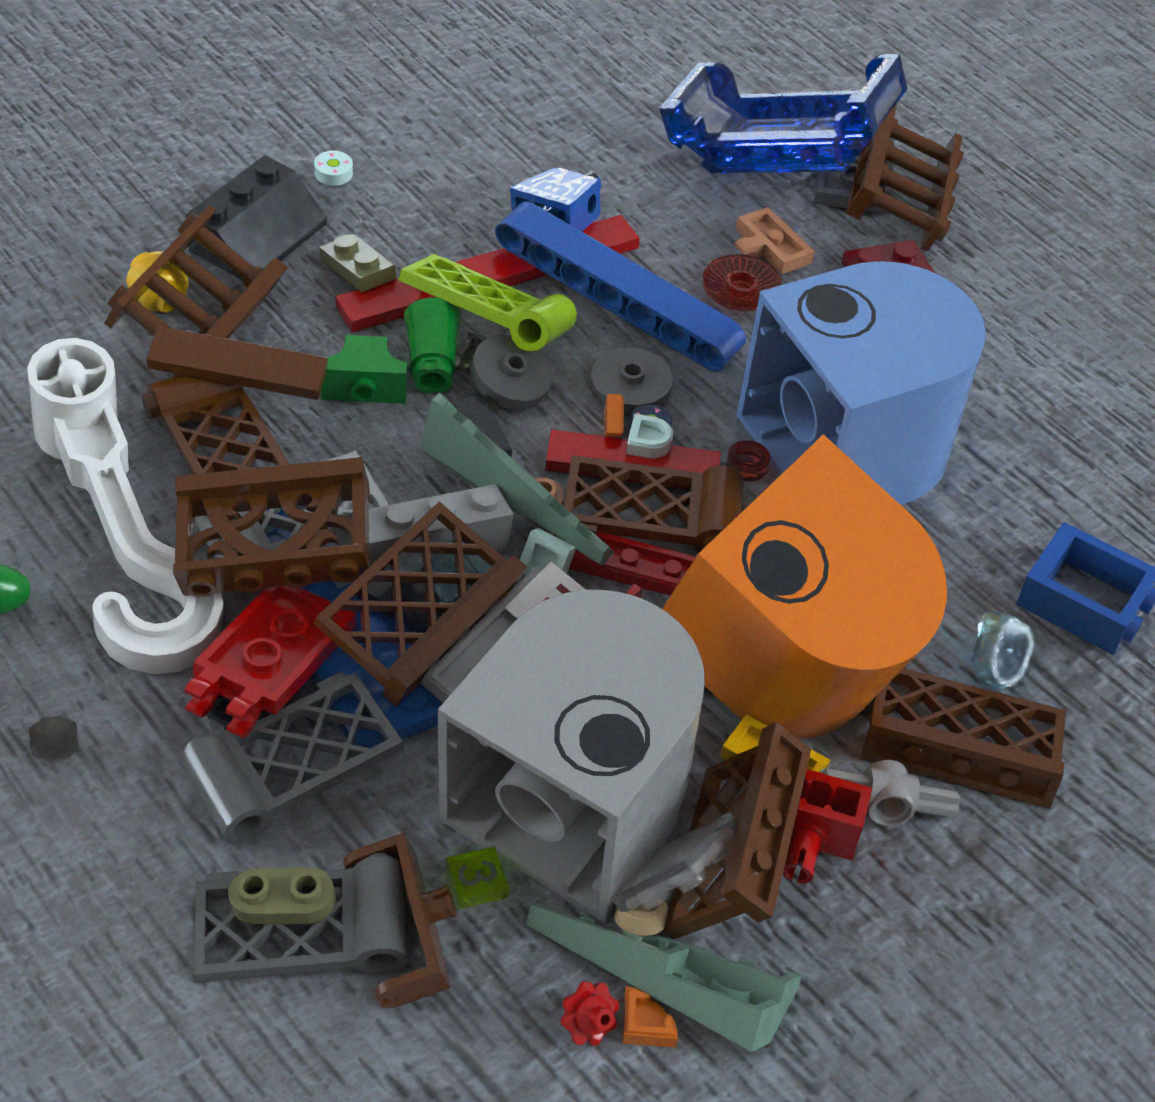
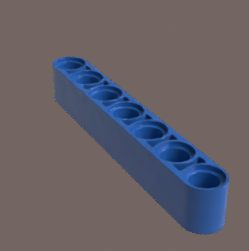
M531 202L519 204L495 228L498 242L507 251L711 371L722 370L746 342L744 330L734 320Z

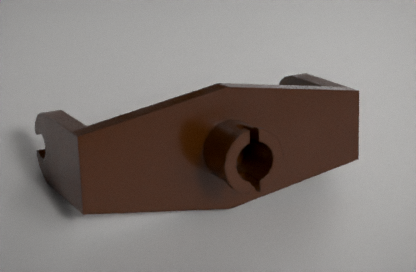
M404 832L348 853L343 859L345 869L354 868L358 862L374 853H385L400 861L409 902L428 965L379 984L375 988L374 994L376 1001L379 1002L382 1008L399 1007L451 988L436 922L458 916L457 909L453 907L455 902L447 884L426 892L415 850Z

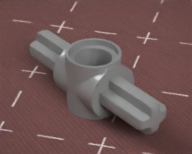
M882 760L875 762L867 767L862 775L825 768L819 772L872 787L867 812H869L872 821L882 826L903 824L913 817L915 811L951 818L956 817L959 811V793L920 785L918 777L908 774L906 767L897 761Z

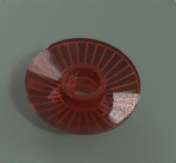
M730 254L714 259L706 266L702 278L703 288L713 301L721 306L737 311H757L760 291L782 285L781 277L773 266L762 259L744 254Z

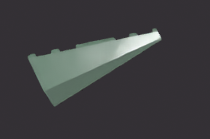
M440 392L431 400L421 449L435 463L474 488L496 484L513 512L551 535L577 547L576 550L599 565L603 566L615 553L572 512L570 513L550 492L505 451L480 431L472 421L463 416Z
M541 903L531 904L526 922V925L750 1052L770 1044L799 988L802 975L786 971L784 976L777 977L754 969L753 961L740 958L739 962H735L705 951V948L658 935L642 936L627 931L619 934L595 925L596 918L581 915L580 919L549 909L547 905Z

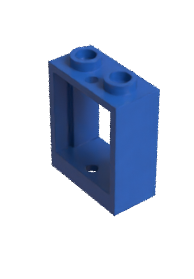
M1063 522L1027 574L1016 605L1114 655L1123 639L1129 643L1133 641L1144 620L1138 616L1142 611L1149 615L1155 605V567ZM1068 563L1131 595L1121 614L1054 581L1064 564Z

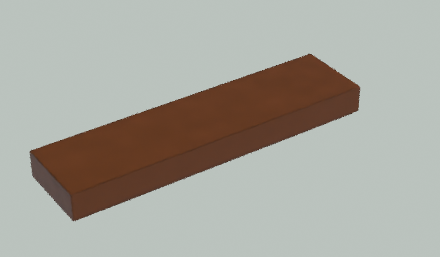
M162 326L157 327L146 358L148 369L314 400L319 398L328 368V357Z

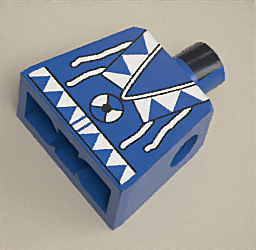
M552 168L510 188L512 211L522 202H531L582 232L600 215L601 180L592 171L580 174L562 168Z

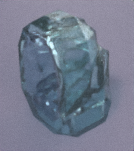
M1002 612L984 613L978 623L979 634L973 651L975 675L980 684L989 689L1012 686L1025 673L1034 648V632L1030 626L1014 616Z

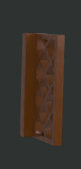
M439 501L315 618L313 624L385 687L382 695L397 708L421 683L424 676L518 584L527 566L514 555L507 561ZM436 520H439L452 532L453 543L429 542L428 528ZM420 536L421 542H414ZM402 552L422 553L423 572L399 571L398 556ZM430 553L454 554L456 573L432 572ZM463 555H479L491 568L485 574L465 573ZM390 565L391 571H383L387 566ZM372 581L392 582L393 601H368L367 585ZM400 582L424 583L426 602H402ZM433 583L457 584L458 600L455 603H435ZM466 584H473V585L466 591ZM359 594L360 601L353 600ZM340 611L361 612L362 632L344 631L332 619ZM369 612H394L395 632H370ZM403 613H427L428 630L425 633H404ZM436 614H443V615L436 621ZM371 643H396L398 659L387 669L372 656ZM405 644H413V645L406 651V649H405Z
M903 668L891 682L907 686L912 691L911 693L899 696L888 684L874 698L861 759L872 762L882 760L897 761L903 764L907 771L1051 808L1064 773L1065 762L1061 761L1066 710ZM940 695L951 697L958 704L946 708L936 697ZM923 702L933 714L920 718L910 706ZM985 707L997 709L1004 717L992 720L982 709ZM896 711L903 719L888 716L887 714ZM969 714L979 726L967 730L956 718ZM1035 719L1053 725L1051 729L1040 733L1029 720ZM943 723L949 731L933 727ZM1015 726L1026 738L1014 743L1003 730ZM990 736L997 744L979 739ZM1036 748L1043 756L1026 751Z
M775 722L762 728L758 746L706 769L663 933L673 940L744 913L757 923L773 917L811 749L779 723ZM728 779L720 789L721 781ZM743 785H744V788L740 791V793L736 796V798L731 802V804L726 808V806L730 803V801L735 797V795L739 792V790H740V789L743 787ZM720 814H722V815L718 818V820L714 823V825L710 828V830H709V827L713 824V822L717 819V817H718ZM734 826V828L732 829V831L728 834V836L723 840V842H722V843L719 845V847L716 849V846L720 843V841L724 838V836L729 832V830ZM711 854L710 858L706 861V863H705V864L701 867V869L698 871L699 867L703 864V862H704V861L707 859V857ZM723 868V871L719 874V876L715 879V881L710 885V887H709L707 890H705V888L709 885V883L714 879V877L718 874V872ZM698 897H700V899L697 901V903L693 906V908H692V909L689 911V913L687 914L688 909L692 906V904L696 901V899H697ZM722 897L726 899L724 901L719 902Z

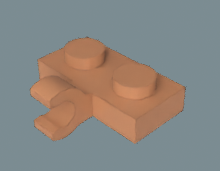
M769 207L737 218L735 230L743 238L735 241L734 246L741 254L731 257L734 264L733 258H739V270L741 258L747 259L744 269L746 270L748 260L754 261L753 266L755 261L757 262L762 256L781 275L812 264L815 251Z

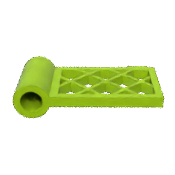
M432 254L402 268L398 279L405 284L509 328L514 343L525 351L540 350L569 331L574 326L577 318L575 305L565 295L556 293L540 300L436 254Z

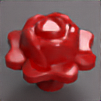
M583 981L578 986L576 992L565 997L563 1000L565 1011L561 1017L560 1024L569 1030L574 1044L583 1045L587 1041L590 1045L597 1046L606 1033L616 1028L617 1020L614 1014L619 1009V1002L610 996L608 986L604 982H597L593 986L590 982Z

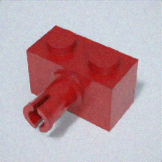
M807 769L783 870V877L792 882L796 866L801 865L797 883L807 884L811 882L814 877V867L819 851L852 861L864 826L873 788Z

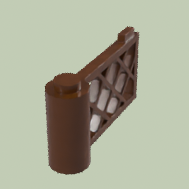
M177 375L147 384V393L142 394V403L146 415L149 419L156 418L159 425L165 426L189 469L190 475L250 469L256 459L274 463L275 466L289 465V462L243 386L185 375ZM238 406L242 409L238 418L220 414L224 410ZM190 420L201 422L196 431L177 425ZM212 425L230 429L224 438L207 434ZM241 432L258 436L253 445L236 441ZM199 445L216 449L212 457L194 453ZM227 452L245 456L240 465L223 461Z
M572 455L564 507L571 513L573 508L588 501L598 512L591 516L574 515L595 535L597 532L695 546L697 551L701 552L742 512L744 478L739 471L725 465L713 466L703 473ZM578 472L597 474L602 481L589 487L578 477ZM627 479H636L643 482L646 486L632 493L622 482ZM671 485L691 487L689 493L678 499L666 488ZM612 488L622 499L609 506L598 495ZM655 494L666 505L652 512L642 501ZM632 507L642 518L636 522L624 521L618 514ZM675 513L687 524V528L668 527L662 520Z

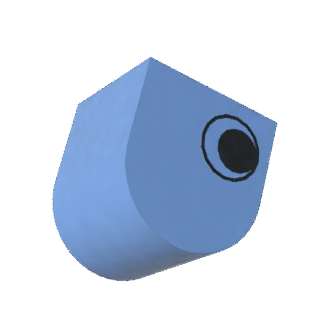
M897 262L859 263L760 291L736 416L779 475L789 468L824 434L900 505L916 500L932 490L945 472L985 343V325L981 313L970 297L949 280L929 270Z

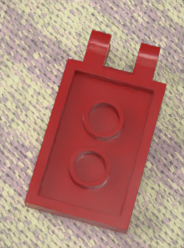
M278 586L265 588L193 661V676L196 677L192 678L185 687V693L193 696V698L187 703L185 710L203 718L211 711L219 694L231 700L226 708V713L233 716L234 719L226 726L227 731L241 738L248 736L253 730L262 710L276 715L338 647L336 643L313 624L315 618L332 602L301 587ZM340 611L332 619L344 631H352L356 627L355 612Z

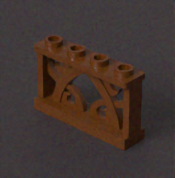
M362 457L176 476L177 517L173 575L182 594L185 596L207 597L214 593L239 590L255 592L261 588L278 586L303 587L309 583L327 581L345 583L354 581L370 567L368 504L370 487ZM352 501L353 520L336 515L341 502ZM306 505V510L310 512L299 510L295 506ZM282 508L285 514L292 520L305 525L294 536L274 550L265 549L240 533V531L248 529L258 522L266 509ZM246 511H249V513H247V514H246L245 516H243V517H241V516H240V513H238V512H246ZM208 515L213 527L195 534V517ZM328 527H337L347 531L352 537L350 544L323 547L327 543L339 545L336 535L327 530ZM217 538L221 539L208 548L206 553L208 559L195 561V554L202 545ZM216 554L224 556L223 558L209 559Z

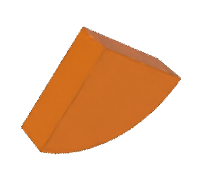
M607 394L604 408V436L621 437L624 430V397H622V394Z
M626 986L624 993L622 1044L676 1048L678 1034L672 1016L667 1014L657 1002L652 1000L651 995L640 989Z

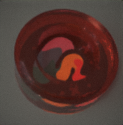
M751 440L738 441L728 450L726 466L739 471L744 481H757L762 479L768 472L770 453L758 442Z

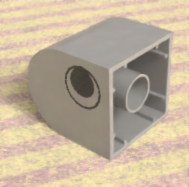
M580 590L564 593L544 600L523 613L438 708L439 820L606 923L616 909L618 897L632 889L671 837L679 824L685 807L705 686L704 668L700 653L685 628L660 607L639 597L609 590Z

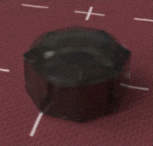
M62 716L46 717L40 719L29 728L32 756L51 762L66 760L79 751L77 723Z

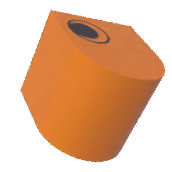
M823 434L698 553L662 609L675 618L691 636L702 659L705 687L740 719H743L748 714L766 725L777 722L798 739L812 738L831 733L854 719L929 643L938 630L944 616L947 601V581L938 550L922 525Z

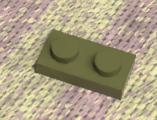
M355 234L339 236L333 242L319 247L321 261L360 292H365L396 279L395 265Z

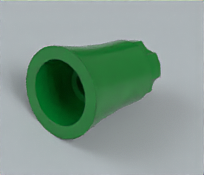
M440 298L417 300L410 304L404 312V322L409 344V370L414 379V387L427 394L431 392L442 393L452 386L453 374L456 370V345L462 318L461 312L456 305Z

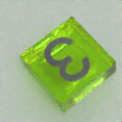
M495 846L446 857L445 867L459 909L508 898L509 887Z

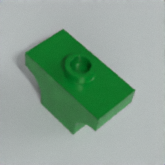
M345 335L343 349L338 354L328 357V368L321 388V400L406 404L407 362L398 360L390 355L388 352V337Z

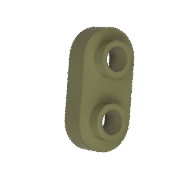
M312 867L250 868L239 873L232 880L228 889V897L234 915L242 922L248 924H313L329 916L336 903L332 879L323 870ZM305 887L315 888L308 894L299 893ZM262 888V890L256 894L247 893L251 889Z

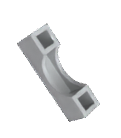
M496 484L369 509L370 566L439 501L499 554L507 552L514 514ZM353 512L340 514V516L353 520ZM436 520L428 528L429 542L453 543L452 532L439 520ZM328 527L327 530L336 535L339 545L327 543L323 547L350 544L352 537L347 531L337 527ZM420 536L414 542H421ZM463 555L465 561L481 558L479 555ZM337 581L334 582L337 588H342L347 584L353 583L354 581L345 583Z

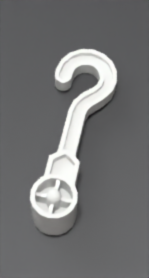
M78 338L58 339L43 345L32 355L27 367L34 438L42 451L55 459L62 460L72 486L86 489L89 492L114 556L127 576L147 589L173 598L184 608L177 618L169 622L150 623L135 616L125 596L117 592H105L99 595L92 605L94 631L97 639L111 658L130 670L153 675L180 672L192 666L193 661L219 636L223 625L221 592L214 593L207 597L183 595L173 575L175 548L155 539L147 528L126 477V473L129 471L128 443L117 418L116 377L113 359L104 348L88 340Z

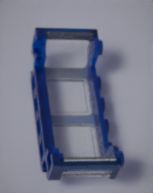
M900 54L877 55L872 58L865 71L866 85L862 90L739 94L734 75L728 67L717 62L697 63L661 105L659 111L669 142L679 149L686 145L704 160L701 166L710 173L846 172L908 87Z

